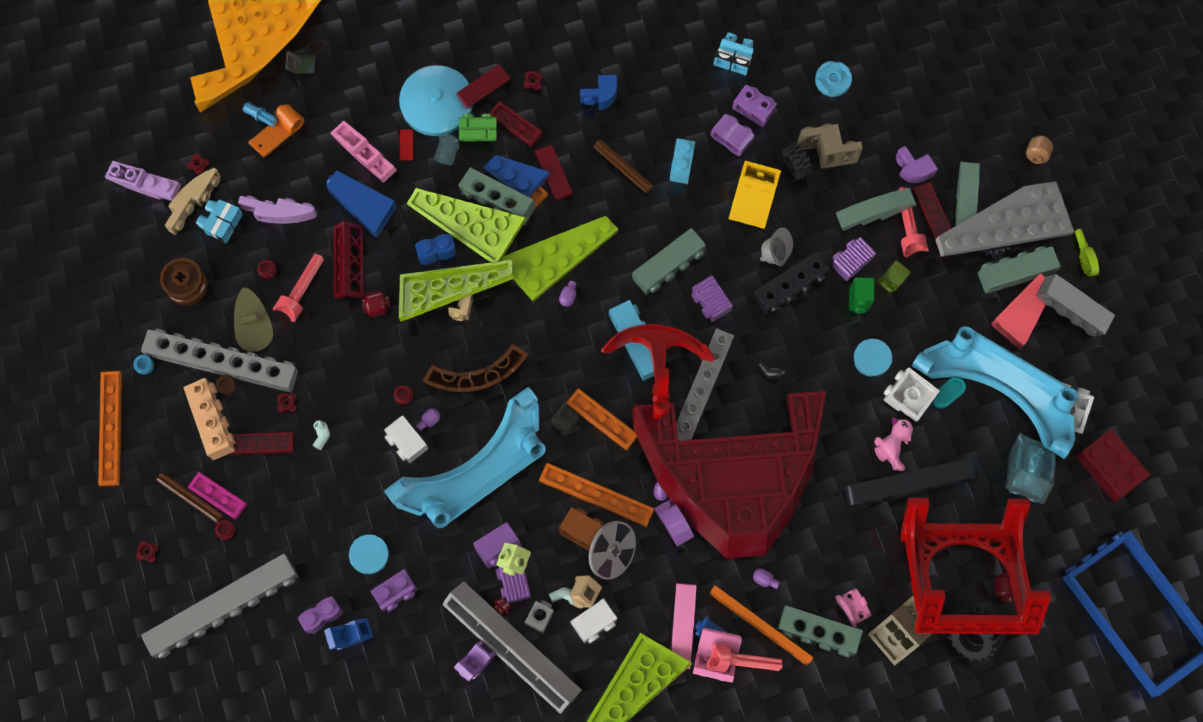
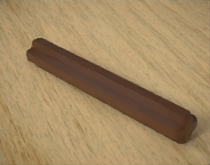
M598 140L595 143L594 148L642 191L648 193L652 189L653 185L602 140Z
M163 472L158 476L157 481L214 522L219 523L222 520L223 514L174 479Z

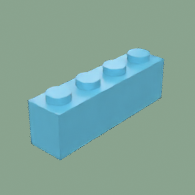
M630 300L609 310V316L618 333L629 327L646 324L644 321H640L638 317L640 315L639 310L635 304H631ZM633 342L626 344L625 347L643 381L654 376L649 349L641 343Z

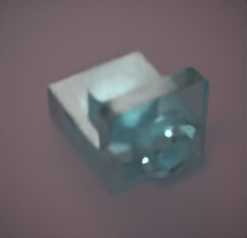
M440 134V142L434 160L452 166L459 148L458 139L450 134Z

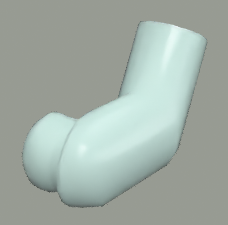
M318 420L314 423V429H316L318 438L313 446L322 450L330 437V432L327 424Z
M563 587L549 593L552 603L563 598L573 605V599L569 597L572 589Z

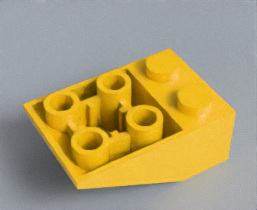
M745 161L729 219L765 229L781 170Z

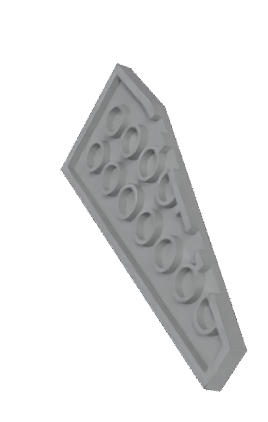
M1055 181L1024 186L941 234L935 240L942 257L1068 236L1073 234L1074 230L1057 182Z

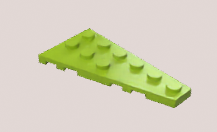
M640 633L587 722H627L691 666L692 663Z

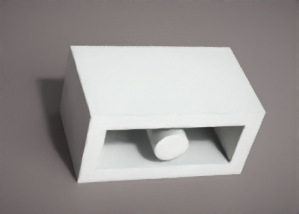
M403 415L384 429L387 434L385 439L391 446L396 445L399 449L397 454L403 461L407 459L411 463L428 450L426 443Z
M602 599L570 621L583 643L587 641L592 643L600 637L598 634L601 631L605 630L608 632L616 626L614 622L617 621V617L606 601Z

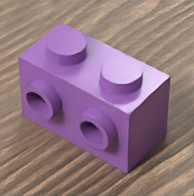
M745 85L734 100L733 109L761 127H764L775 112L777 103L773 98L761 94L755 87Z
M507 522L473 543L476 552L488 569L492 566H497L499 554L504 543L521 547L519 539Z

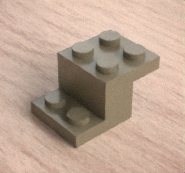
M831 123L816 128L812 126L801 130L797 142L803 148V151L817 150L821 169L857 163L863 149L861 142L849 141L842 144L838 124L832 125Z
M914 596L908 599L868 634L894 665L919 647L932 634L915 633L914 624L917 615Z

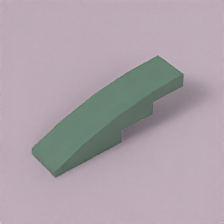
M960 162L955 226L977 214L980 164Z
M910 188L857 203L836 212L841 228L845 231L860 223L864 226L879 218L881 220L887 219L915 206L916 202Z

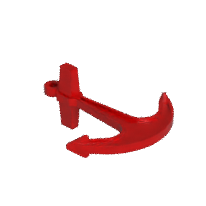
M657 324L637 325L624 329L612 337L601 349L602 353H612L614 350L633 342L641 343L649 349L655 384L652 388L653 418L660 419L662 415L669 413L670 408L669 369L665 368L666 349L672 346H682L698 355L701 360L712 362L715 360L707 345L702 344L697 338L680 329Z

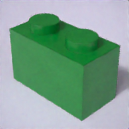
M855 277L849 289V311L863 314L869 311L874 301V278Z

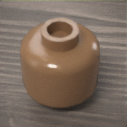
M1045 136L1032 138L1026 150L1027 158L1035 164L1047 162L1050 159L1053 144Z

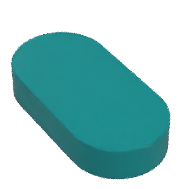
M959 377L949 379L938 388L940 391L933 399L932 404L939 409L949 406L965 392L966 384L964 380Z

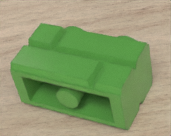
M463 114V117H459V141H496V117H492V114H481V117H474V114Z

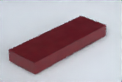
M499 64L457 92L456 96L468 109L507 83L511 78Z
M500 101L489 112V114H492V117H496V123L531 148L543 135V131Z
M549 145L536 150L535 155L541 169L548 171L550 174L546 181L555 202L573 195L553 146Z

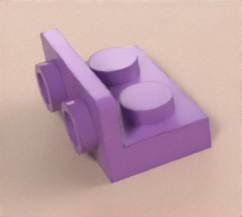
M403 569L370 592L383 612L386 610L390 612L398 606L397 603L401 600L407 601L412 598L417 588Z

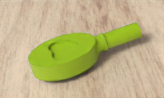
M1078 229L1075 231V235L1081 249L1079 259H1081L1080 263H1082L1081 267H1083L1084 273L1087 276H1096L1099 274L1096 254L1092 247H1088L1082 229Z

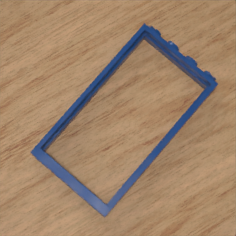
M1121 531L1112 537L1114 540L1108 545L1105 542L1097 548L1098 553L1093 556L1090 553L1081 559L1083 562L1077 567L1074 564L1066 570L1067 575L1063 577V580L1150 696L1156 697L1202 665L1203 650L1157 684H1154L1074 577L1124 543L1202 646L1203 626L1130 531L1123 534Z

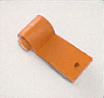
M282 104L276 109L278 121L275 126H267L249 141V144L264 158L299 130L304 123V118L289 104Z

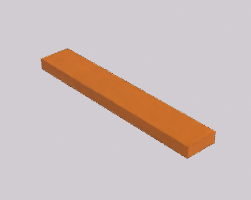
M121 371L101 372L99 486L120 485Z
M546 463L539 482L646 528L654 511V508L549 463Z
M714 586L710 591L712 597L805 665H808L814 658L717 586Z

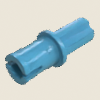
M251 102L245 103L243 107V112L253 116L256 121H263L270 126H275L278 121L275 116L266 112L265 108L257 107Z

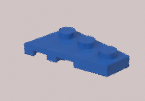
M495 155L483 168L487 174L498 182L527 197H530L550 176L548 171Z

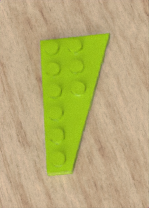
M419 188L414 190L407 202V205L490 262L501 261L527 219L526 217Z
M604 216L505 255L501 261L512 260L513 280L534 302L616 234L618 228L607 216Z
M512 260L401 274L399 294L400 322L514 279Z

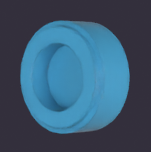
M139 355L134 360L133 366L139 374L146 375L154 369V361L148 355Z

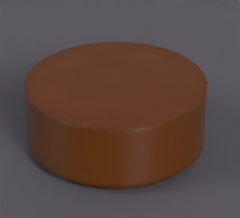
M228 375L221 376L216 381V389L222 395H230L236 389V382Z

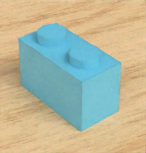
M677 138L670 181L688 184L695 141Z

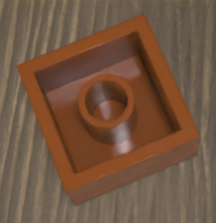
M571 507L559 527L560 535L589 551L593 538L603 527L604 522L595 517L593 519L586 516L587 513L578 507L576 510Z

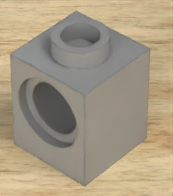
M543 600L540 603L535 601L525 621V625L544 633L554 613V610L551 609L552 605ZM540 610L546 613L545 619L541 621L535 618V613Z

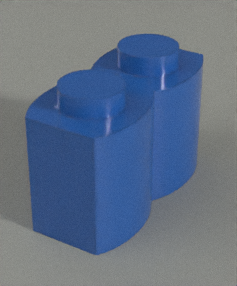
M450 234L437 236L433 240L424 239L415 244L418 258L422 265L432 264L438 259H451L457 255L453 238Z

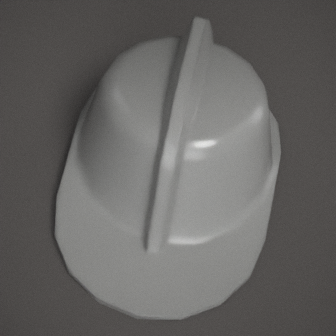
M778 228L771 238L764 241L761 247L762 255L760 260L778 266L785 264L793 250L792 236L787 229Z

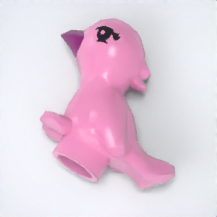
M891 418L892 432L883 440L880 437L876 438L874 442L877 446L875 453L882 462L887 460L891 463L893 470L904 471L905 466L899 460L901 442L904 441L905 444H908V441H911L913 427L908 420Z

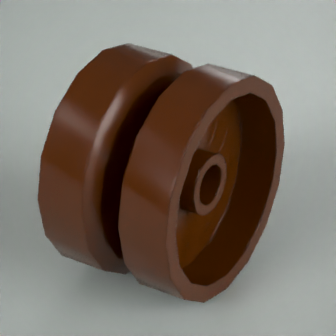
M177 258L167 263L161 271V286L174 302L180 305H191L204 297L208 282L206 275L195 261L188 258Z

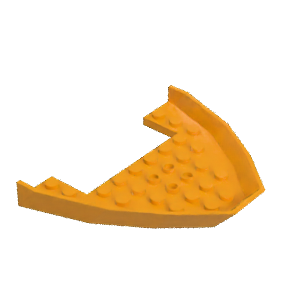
M208 0L226 68L190 77L196 97L195 104L200 113L249 83L299 32L321 0Z

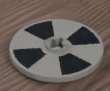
M612 521L605 524L596 533L589 550V564L596 576L607 580L614 579L621 575L630 565L635 553L636 538L634 531L628 524L622 521Z

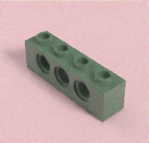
M471 167L458 185L461 195L466 199L470 200L472 198L479 205L526 217L527 219L523 225L526 224L536 208L533 199ZM479 188H484L483 191L477 192ZM495 196H500L499 199L493 200ZM516 204L515 207L508 208L509 205Z
M786 605L782 610L777 631L787 638L795 636L800 638L802 643L811 645L813 642L819 644V648L831 651L832 648L838 650V654L845 657H850V655L857 653L863 631ZM796 621H801L804 624V631L796 630ZM816 627L823 630V637L815 636L814 629ZM837 633L843 637L842 644H837L834 641V634Z

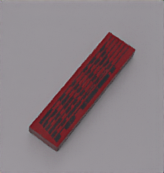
M929 182L913 188L912 191L936 243L935 239L950 230L951 227L932 184Z
M294 433L232 434L235 440V444H233L235 451L227 455L294 452Z

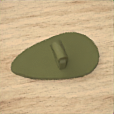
M243 288L240 290L235 303V338L238 345L244 350L260 352L271 344L273 327L260 299L250 289Z

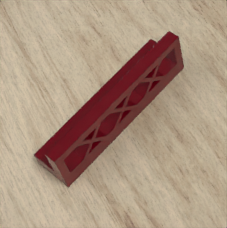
M343 221L334 226V298L342 299L346 296L362 298L364 297L363 225ZM351 229L357 230L356 239L351 235ZM352 245L357 250L356 257H354V255L351 253ZM352 263L357 268V274H354L351 270ZM352 281L357 285V292L351 291Z

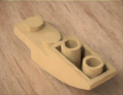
M212 168L197 176L174 197L168 206L172 211V215L165 224L169 232L176 235L184 227L187 216L191 215L194 211V205L202 207L204 203L208 202L211 191L220 182L221 176L217 169Z

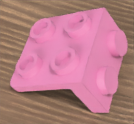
M704 628L698 645L693 674L733 683L736 665H729L727 671L720 672L709 670L706 663L712 654V642L727 644L730 647L731 653H739L742 637Z

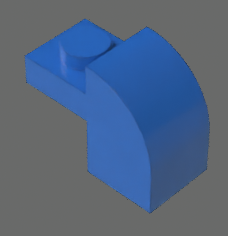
M598 75V89H580V103L586 105L599 103V110L611 106L617 95V75Z
M367 618L353 620L343 626L330 627L324 630L330 650L345 649L373 638Z

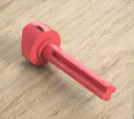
M912 207L902 211L907 235L901 240L903 255L908 258L911 254L919 251L928 252L926 236L917 232Z
M313 255L289 297L280 296L273 307V311L284 312L289 316L291 322L297 320L303 309L298 302L324 261L321 255Z
M713 642L712 654L706 663L709 670L720 672L727 671L729 665L780 671L783 666L781 664L782 659L731 653L729 645Z

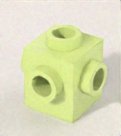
M504 543L496 565L503 568L502 572L511 576H514L515 573L523 575L531 552L518 545Z

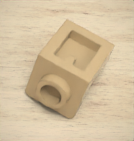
M470 295L459 299L458 308L460 309L449 308L450 317L457 321L468 320L473 296Z

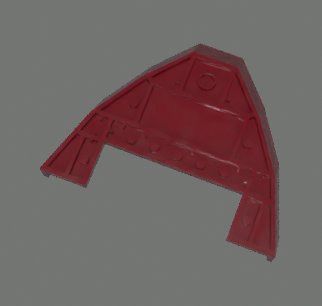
M826 391L787 395L792 432L678 441L674 403H670L669 413L662 415L661 419L653 418V404L635 405L632 409L633 426L660 487L674 505H677L689 524L726 559L766 555L791 519L812 474L823 419Z

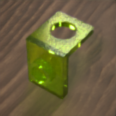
M896 260L877 282L890 293H893L911 271Z

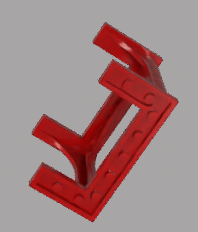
M908 498L900 538L901 542L906 544L917 615L914 624L915 633L1039 634L1051 595L1050 591H1031L1023 552V527L1030 508L1029 499H1009L1002 524L925 523L929 509L928 498ZM925 542H935L937 546L932 547ZM1001 542V545L998 547H991L989 543ZM960 544L977 546L992 553L1002 562L1007 570L1016 615H941L945 592L944 590H931L928 569L933 556L943 548Z

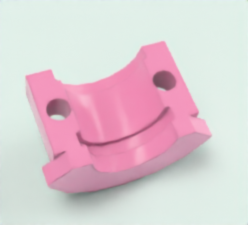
M856 588L841 597L839 595L835 597L837 603L844 610L851 627H856L857 623L871 616L867 607L868 603L864 597H861Z

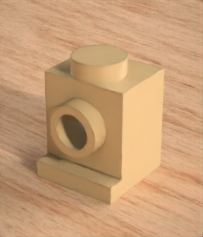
M576 576V583L569 595L573 599L572 604L577 608L592 607L602 587L590 576Z

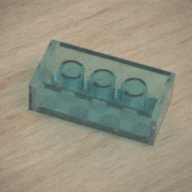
M1019 434L1009 453L1006 488L1014 494H1021L1033 502L1044 504L1054 486L1056 454L1045 448L1041 442Z

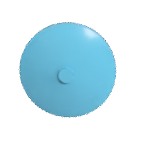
M428 66L414 72L405 81L400 92V108L404 119L413 129L425 135L442 136L458 130L459 117H463V114H471L473 106L467 109L456 94L469 85V83L458 71L446 66Z

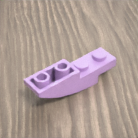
M112 161L105 175V178L112 182L160 200L164 198L172 201L181 187V184L177 181L149 174L143 169Z
M240 196L238 201L241 209L254 212L257 221L267 223H298L316 218L317 216L313 205L309 203L299 204L289 198H278L276 205L269 200L259 201L253 196Z

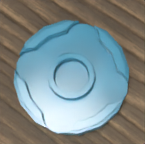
M828 61L817 70L815 76L816 86L824 95L837 97L845 94L850 88L852 74L843 63Z
M878 339L864 340L857 346L854 352L855 367L866 376H880L889 369L892 363L890 348Z
M376 535L360 536L353 542L349 551L350 563L357 571L363 574L371 575L378 573L385 567L389 558L387 545Z

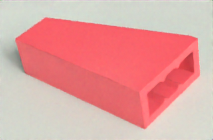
M1041 273L991 324L1018 350L1026 344L1045 307L1042 300L1036 296L1046 277Z

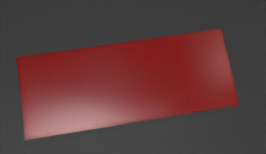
M413 129L400 130V161L413 160Z

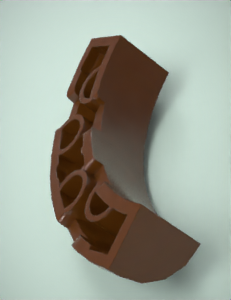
M512 344L506 353L492 365L465 373L447 371L432 365L423 382L442 390L454 392L481 390L491 387L510 376L523 363L528 353Z

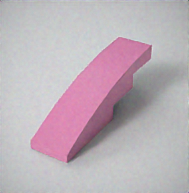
M345 121L331 132V135L383 183L397 171L390 162L383 158L378 150L368 143L366 138Z
M676 583L671 651L691 662L696 585Z

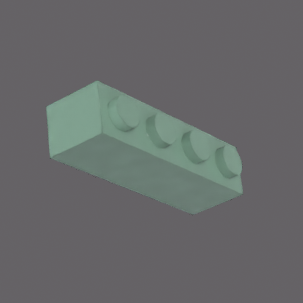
M691 228L632 273V279L646 295L650 292L654 293L661 287L660 284L664 281L669 282L672 280L677 271L685 270L693 259L698 260L705 253L706 244Z
M1042 246L1035 249V252L1032 253L1026 251L1012 259L1006 257L1001 259L999 263L993 264V262L982 265L978 276L985 294L1034 280L1040 273L1043 276L1056 273L1061 266L1053 246L1048 248Z

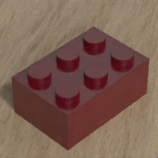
M1112 429L1076 456L1113 502L1122 498L1151 475Z

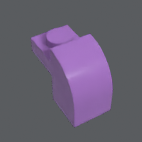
M906 146L900 148L897 152L896 161L900 167H903L899 175L907 182L922 183L936 174L938 168L928 154L915 161Z
M671 499L654 508L677 546L694 537L684 516Z
M480 640L454 668L463 678H466L468 681L474 680L496 654Z

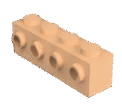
M203 378L183 387L207 456L216 460L234 452L233 444H235L233 435L228 432L227 427H229V423L226 417L222 415L221 410H223V406L215 396L217 389L214 383H210L206 378Z

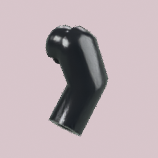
M765 361L757 366L769 380H780L787 374L784 367L771 368Z

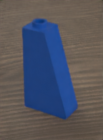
M338 171L327 180L329 193L374 237L378 238L396 209L395 201Z

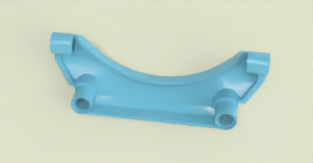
M961 327L952 343L946 340L920 352L913 362V368L933 379L959 377L981 382L997 389L1011 398L1026 412L1035 425L1045 448L1065 459L1073 447L1075 441L1074 416L1069 414L1078 399V393L1073 388L1068 387L997 345L972 328Z
M527 387L510 399L503 420L494 436L478 454L466 463L451 471L435 476L422 478L402 477L386 488L384 492L397 508L419 516L426 513L437 528L445 527L545 453V445L535 434L539 430V405L537 397Z

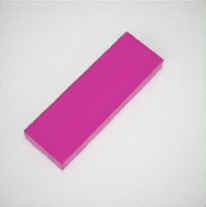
M200 472L197 473L187 487L235 520H237L247 506L246 502Z

